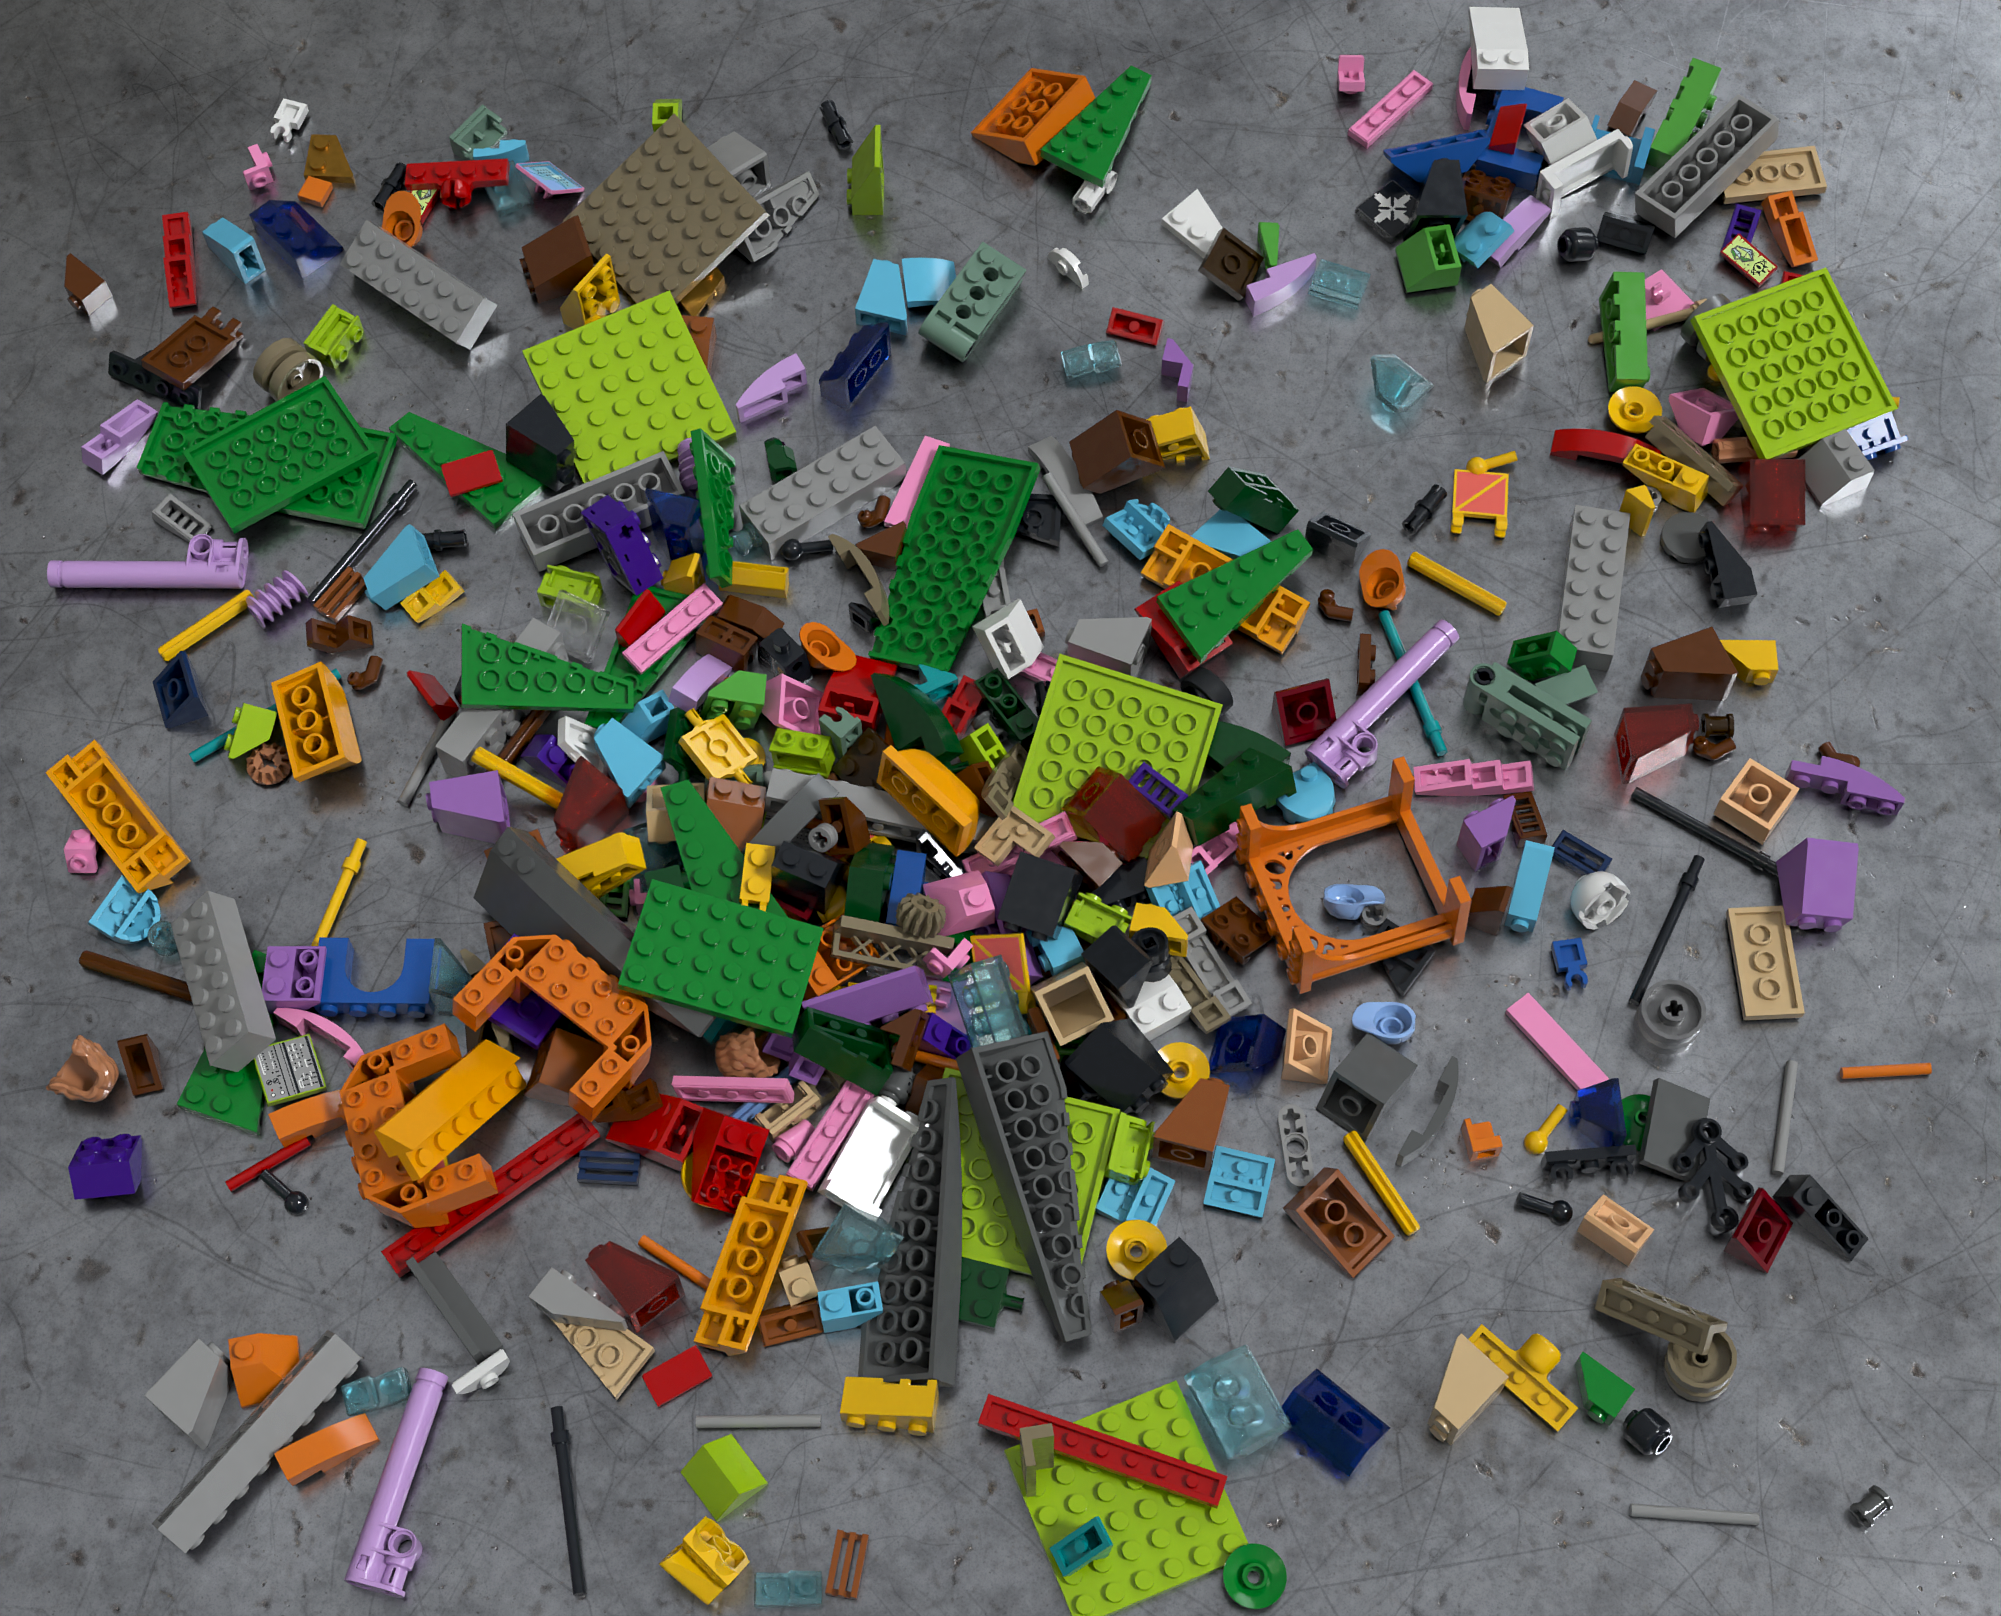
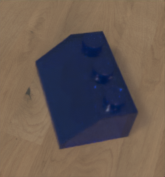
M269 200L249 214L256 234L303 279L344 250L343 246L296 201Z
M881 322L864 325L858 333L852 335L846 349L837 354L831 368L828 371L825 370L820 376L821 397L848 411L891 356L888 323Z
M646 488L645 497L653 533L670 563L672 560L693 553L700 554L702 559L704 553L702 542L705 537L704 530L699 521V516L702 515L699 500Z
M1315 1369L1292 1390L1275 1415L1287 1430L1296 1433L1306 1441L1312 1450L1322 1454L1332 1463L1335 1469L1344 1472L1349 1477L1361 1466L1391 1428L1318 1369Z

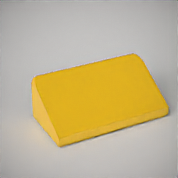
M1642 485L1627 489L1619 512L1630 513L1629 528L1641 537L1646 535L1655 510V505L1647 486Z

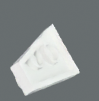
M1198 189L1165 215L1161 221L1163 227L1203 259L1218 231L1222 229V226Z

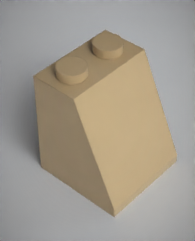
M1492 284L1484 289L1476 290L1470 297L1464 328L1482 378L1488 383L1527 355L1534 325Z
M1083 962L1030 987L1043 1017L1060 1046L1096 1029L1100 1023L1114 1020L1089 967Z
M1462 1333L1457 1337L1449 1355L1427 1423L1430 1426L1431 1433L1441 1442L1446 1441L1450 1445L1501 1393L1509 1377Z

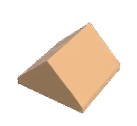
M1179 812L1174 814L1149 850L1144 886L1148 888L1189 880L1193 843L1184 818Z
M1295 1008L1289 1009L1286 1024L1281 1079L1327 1084L1332 1028Z
M1603 1194L1586 1213L1577 1232L1626 1266H1629L1655 1229Z

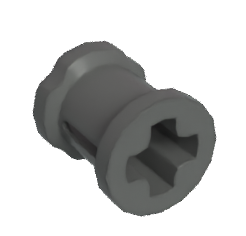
M991 711L983 712L974 719L971 724L974 730L989 723L1001 743L1006 739L1008 732L1004 728H1000L994 720V715Z
M1876 1485L1868 1489L1869 1494L1859 1503L1856 1502L1850 1506L1852 1514L1867 1528L1875 1524L1874 1520L1884 1510L1889 1511L1894 1507L1890 1497Z

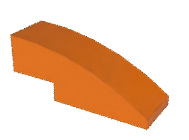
M1792 190L1767 196L1761 205L1772 234L1791 267L1817 262L1818 257L1803 211H1798Z
M341 1089L310 1097L269 1113V1118L282 1145L286 1147L310 1135L317 1138L347 1124L339 1111V1104H342L339 1093Z
M363 1413L312 1433L277 1451L274 1455L287 1481L294 1486L320 1470L325 1473L380 1440L367 1415Z

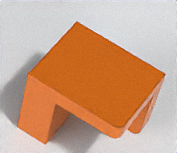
M1470 1118L1463 1120L1461 1132L1469 1161L1498 1157L1503 1145L1500 1135L1494 1136L1491 1123L1487 1121L1472 1124Z

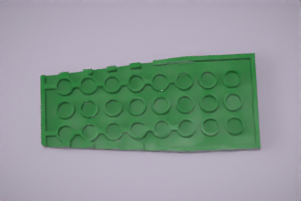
M163 402L137 469L141 475L207 492L182 451L250 415H247L246 411L236 410L235 413L221 412L220 408L210 407L208 411L195 409L194 405L184 404V408L169 406L168 402ZM360 427L375 448L378 457L283 507L277 512L365 529L398 440L396 434Z
M938 446L911 513L903 539L904 549L902 555H898L896 562L897 571L895 578L890 581V594L888 597L889 623L885 626L880 623V627H876L874 633L876 640L872 651L868 653L871 659L917 671L918 665L922 664L939 669L940 671L949 672L1014 539L1040 472L1038 463L947 446Z

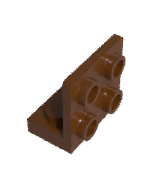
M1474 169L1465 172L1462 178L1468 212L1465 220L1472 221L1483 212H1492L1503 219L1508 201L1516 184L1511 183L1505 177L1493 178L1486 176L1480 170Z

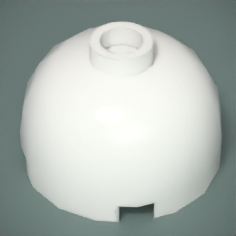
M1603 871L1589 873L1577 880L1570 897L1571 908L1575 916L1587 929L1595 930L1598 929L1597 923L1606 920V925H1608L1621 915L1628 905L1629 901L1625 897L1627 893L1630 894V890L1614 874Z

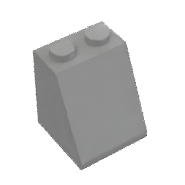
M735 131L721 137L717 142L707 147L752 197L771 187L766 152Z
M1148 617L1079 619L1075 629L1070 628L1067 633L1065 643L1068 646L1065 655L1136 677L1150 647L1152 619Z
M198 1339L144 1395L202 1450L210 1442L233 1382L232 1371L228 1367L230 1360L213 1342L206 1345Z

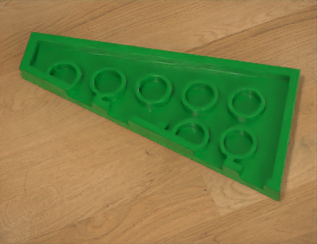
M1131 65L1041 148V157L1103 188L1106 183L1107 174L1112 170L1113 161L1119 154L1129 133L1131 122L1135 120L1137 109L1140 103L1143 102L1151 85L1152 75Z
M411 412L405 414L389 427L390 433H395L398 441L445 484L446 481L441 465L492 450L503 482L458 496L495 530L511 518L513 513L522 509L547 488L546 485L507 462L505 453Z
M699 428L691 431L692 442H690L689 446L695 462L693 474L698 484L696 498L701 507L702 514L699 516V521L704 530L705 539L702 544L708 559L706 573L711 581L713 580L721 588L732 585L733 560L728 552V548L733 547V538L729 537V530L734 528V495L730 486L735 485V477L731 474L730 468L735 467V459Z
M1299 529L1157 596L1156 603L1201 664L1207 659V655L1214 648H1218L1223 643L1224 638L1230 632L1236 630L1263 604V600L1270 593L1273 594L1279 588L1280 583L1285 578L1292 575L1312 555L1313 548Z
M652 586L648 588L665 610L663 617L689 596ZM633 593L626 614L642 593L637 596ZM705 621L642 675L622 656V652L627 648L618 644L616 638L604 672L633 682L635 706L647 694ZM589 711L584 724L597 729L601 724H607L611 718H614L621 724L629 713Z
M462 624L461 708L633 712V682L602 671L596 672L584 668L582 664L573 661L570 663L558 659V656L518 642L512 643L497 638V635L489 632L485 634L471 629V626Z
M689 780L660 787L685 871H687L690 889L741 904L739 902L744 855ZM770 893L766 912L788 918ZM748 903L749 907L759 909V904Z
M254 950L252 959L262 990L267 954ZM269 1014L273 1027V1024H275L276 1016L274 1014ZM204 1049L177 1102V1106L185 1111L260 1136L261 1126L259 1124L261 1111H263L264 1094L253 1060L239 1072L210 1066L206 1049Z

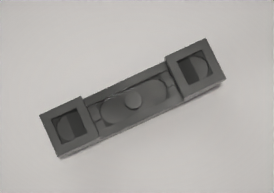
M818 773L774 815L749 843L775 846V859L783 841H792L818 813H821L818 800L836 797L839 792ZM745 848L741 851L743 855L745 854Z
M1454 1056L1449 1060L1435 1090L1444 1095L1423 1135L1411 1130L1398 1154L1396 1165L1401 1167L1418 1157L1430 1146L1443 1128L1452 1107L1458 1085V1059Z

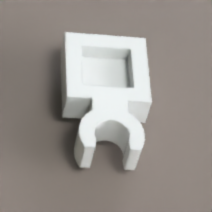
M283 98L273 117L275 124L270 130L272 138L276 139L278 134L283 133L284 141L288 143L292 138V128L299 130L309 111L307 104Z

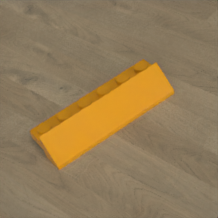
M1168 524L1154 545L1155 551L1142 569L1141 576L1166 589L1177 581L1184 584L1233 559ZM1279 586L1273 594L1270 593L1263 600V604L1237 630L1283 654L1294 635L1298 634L1310 602Z
M95 739L73 758L67 754L45 772L137 893L172 884L173 882L170 878L191 862L101 744Z
M487 1039L482 1040L374 1131L388 1157L398 1156L412 1181L419 1180L527 1086L515 1065V1062L520 1057Z
M758 1173L755 1174L747 1197L742 1196L701 1304L700 1309L704 1314L694 1338L696 1345L725 1352L728 1356L747 1353L808 1185L806 1180L779 1175L776 1178Z

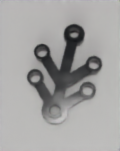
M1701 1118L1692 1126L1694 1140L1684 1153L1674 1158L1673 1167L1678 1173L1688 1172L1693 1168V1160L1702 1149L1705 1161L1692 1179L1679 1188L1678 1196L1683 1202H1692L1698 1198L1700 1188L1709 1178L1715 1210L1711 1215V1224L1715 1230L1726 1233L1738 1225L1739 1217L1733 1208L1727 1206L1722 1179L1733 1188V1195L1738 1201L1744 1202L1754 1195L1753 1186L1735 1174L1747 1168L1749 1162L1745 1154L1737 1152L1721 1138L1722 1129L1717 1121ZM1703 1130L1707 1132L1708 1137L1703 1133ZM1717 1151L1728 1159V1167L1718 1159ZM1735 1158L1740 1161L1741 1166L1735 1163ZM1680 1159L1686 1162V1167L1681 1165ZM1740 1187L1746 1190L1747 1195L1742 1194ZM1686 1188L1691 1191L1692 1197L1686 1193ZM1719 1217L1725 1221V1225L1720 1221Z

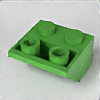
M1450 224L1423 228L1395 248L1407 293L1458 285L1462 266Z
M737 671L708 692L699 716L704 721L725 714L735 728L740 730L754 729L764 707L767 675Z

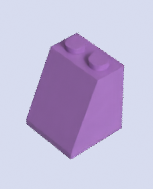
M498 770L429 782L430 793H426L428 810H431L433 822L439 823L442 832L495 844L506 828L511 827L507 795Z
M1806 838L1776 861L1786 925L1799 926L1800 929L1819 928L1824 929L1826 932H1836L1853 919L1859 851L1858 843Z

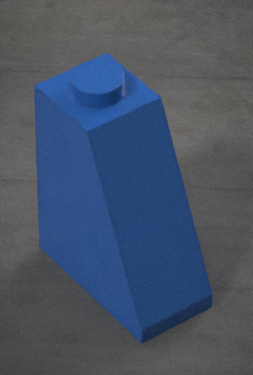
M897 850L886 924L898 926L896 924V909L907 893L915 895L919 892L923 895L922 885L925 883L926 854Z

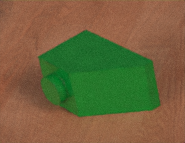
M1582 1352L1575 1363V1369L1583 1407L1588 1410V1415L1593 1420L1610 1426L1635 1391V1388L1588 1354Z

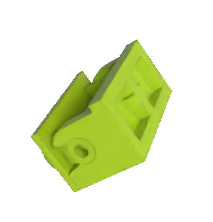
M332 304L303 342L306 352L312 354L321 364L336 370L339 364L346 360L353 345L359 342L363 336L364 330L358 315L354 317L352 314Z
M547 565L548 573H545L537 590L540 605L593 618L603 592L600 577L587 571L583 573L573 571L562 565L557 567Z
M777 728L769 748L774 763L773 768L789 769L795 773L805 775H817L819 773L824 779H828L836 758L830 736Z
M1079 892L1063 926L1073 929L1077 937L1092 944L1111 926L1116 925L1125 933L1132 917L1127 915L1128 911L1120 906L1112 905L1110 907L1102 903L1101 898L1092 893L1086 892V894Z
M1123 1112L1119 1113L1104 1177L1131 1185H1136L1143 1178L1147 1177L1150 1168V1161L1147 1160L1149 1150L1153 1149L1155 1122L1152 1121L1147 1125V1121L1126 1115Z

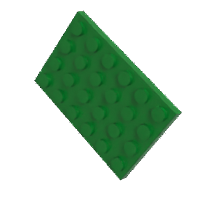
M326 376L182 451L189 465L234 534L378 457L375 448Z
M652 879L617 989L792 1038L824 928Z

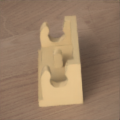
M802 1080L797 1083V1088L793 1090L795 1093L793 1103H776L761 1114L759 1112L755 1115L754 1120L758 1126L770 1130L768 1138L773 1144L777 1136L797 1125L802 1119L808 1120L822 1109L820 1098Z

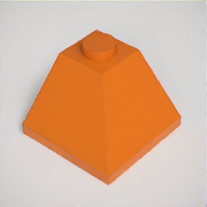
M257 1333L228 1339L231 1371L241 1408L260 1405L300 1361L297 1336Z

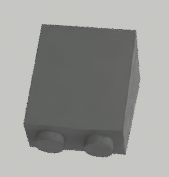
M1367 1033L1334 1070L1316 1109L1348 1131H1357L1361 1139L1366 1142L1406 1088L1418 1065L1372 1034Z

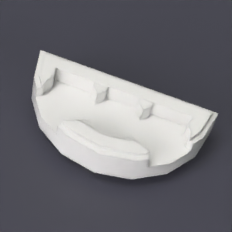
M1055 248L1048 253L1047 258L1062 275H1067L1081 289L1089 285L1087 273L1085 275L1082 274L1077 266L1081 262L1072 252L1066 248L1060 250Z
M500 1349L453 1382L452 1387L456 1394H466L481 1387L483 1389L489 1388L499 1380L498 1376L508 1367L510 1360L504 1350Z

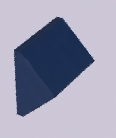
M180 651L153 680L165 728H173L208 716L196 671L186 651Z

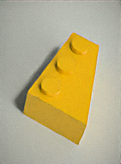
M1191 406L1178 408L1173 412L1163 415H1153L1146 419L1151 421L1163 460L1176 459V463H1183L1186 457L1201 456L1202 460H1210L1206 433Z
M623 832L615 833L600 841L556 858L598 899L647 869L640 839Z
M845 1377L840 1417L841 1421L846 1422L847 1426L863 1428L865 1424L875 1425L878 1430L885 1432H894L896 1428L906 1429L909 1434L925 1436L926 1432L934 1433L939 1400L937 1380H928L927 1386L911 1385L910 1379H900V1383L896 1384L883 1382V1378Z

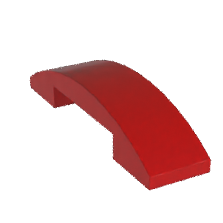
M1572 428L1555 430L1550 455L1571 460H1577L1578 455L1623 464V461L1635 444L1659 454L1662 452L1645 442L1622 434L1594 429Z

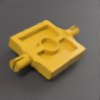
M694 708L687 711L685 717L688 718L694 729L683 735L678 743L708 781L710 777L720 779L734 777L737 782L752 784L753 782L743 769L754 763L758 756L725 714L703 721Z

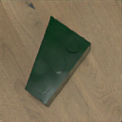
M1228 467L1208 490L1214 498L1212 500L1213 503L1220 510L1229 511L1277 534L1285 528L1299 511L1265 473Z
M869 843L854 855L849 866L844 916L880 922L887 890H890L891 881L893 880L896 855H893V845Z
M806 1007L797 1021L792 1035L794 1052L877 1096L893 1073L888 1034L878 1027Z

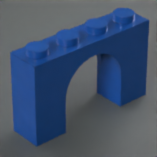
M1527 87L1524 90L1497 91L1493 101V106H1496L1495 111H1489L1486 125H1489L1488 130L1483 129V131L1490 137L1491 141L1500 107L1527 104L1522 123L1524 125L1563 102L1564 97ZM1489 143L1474 162L1476 165L1475 170L1483 171L1486 176L1493 178L1505 177L1511 183H1515V187L1534 191L1544 156L1515 148L1514 155L1489 149Z
M319 937L318 946H326L327 953L321 1002L314 1006L317 1013L327 1017H333L337 1014H349L354 1017H364L366 1014H378L382 1017L407 1014L414 1018L434 1015L441 952L436 939L406 938L404 965L400 977L393 985L384 990L366 992L357 989L351 984L354 948L349 938Z

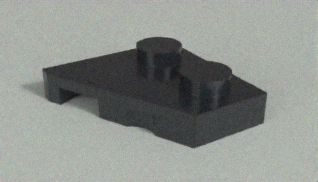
M923 829L916 836L917 853L926 854V868L939 880L965 874L963 869L952 862L927 831Z
M1386 918L1375 935L1398 928L1399 926ZM1428 945L1380 961L1400 995L1404 996L1435 954V949Z

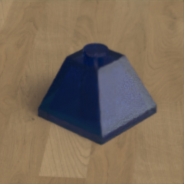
M1265 1014L1231 1017L1229 1022L1218 1027L1209 1059L1210 1074L1254 1070L1279 1057L1286 1029Z
M1612 1078L1578 1090L1574 1100L1570 1101L1569 1105L1570 1117L1576 1120L1577 1130L1599 1147L1622 1146L1627 1134L1619 1078Z

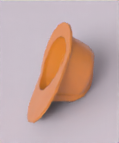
M397 191L388 198L384 208L382 228L410 247L415 246L422 237L421 207L418 199L407 191Z
M1375 550L1367 555L1359 569L1363 597L1365 602L1371 607L1397 610L1396 605L1403 600L1406 594L1400 561L1397 555L1390 550Z
M816 622L806 623L801 627L799 632L800 647L806 652L811 667L822 670L847 671L856 665L855 653L830 628Z

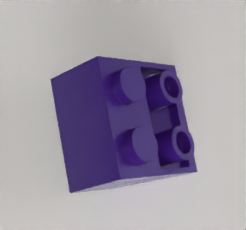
M120 1134L114 1138L101 1139L100 1137H90L81 1141L68 1166L74 1199L135 1194L141 1182V1135Z

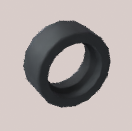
M1204 667L1195 668L1181 681L1180 688L1182 692L1223 704L1219 718L1233 706V697L1227 686L1217 675Z

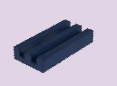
M1565 830L1561 831L1552 847H1555L1552 858L1582 876L1598 871L1605 872L1612 862L1611 857ZM1565 841L1566 843L1570 844L1576 849L1582 851L1583 853L1602 863V865H1598L1597 863L1588 859L1586 855L1582 854L1579 851L1571 849L1570 847L1566 846L1561 842Z
M580 1150L577 1181L583 1183L638 1185L640 1153ZM587 1160H591V1161H610V1162H629V1163H634V1164L632 1165V1164L594 1163V1162H587ZM586 1170L633 1172L632 1176L585 1174Z

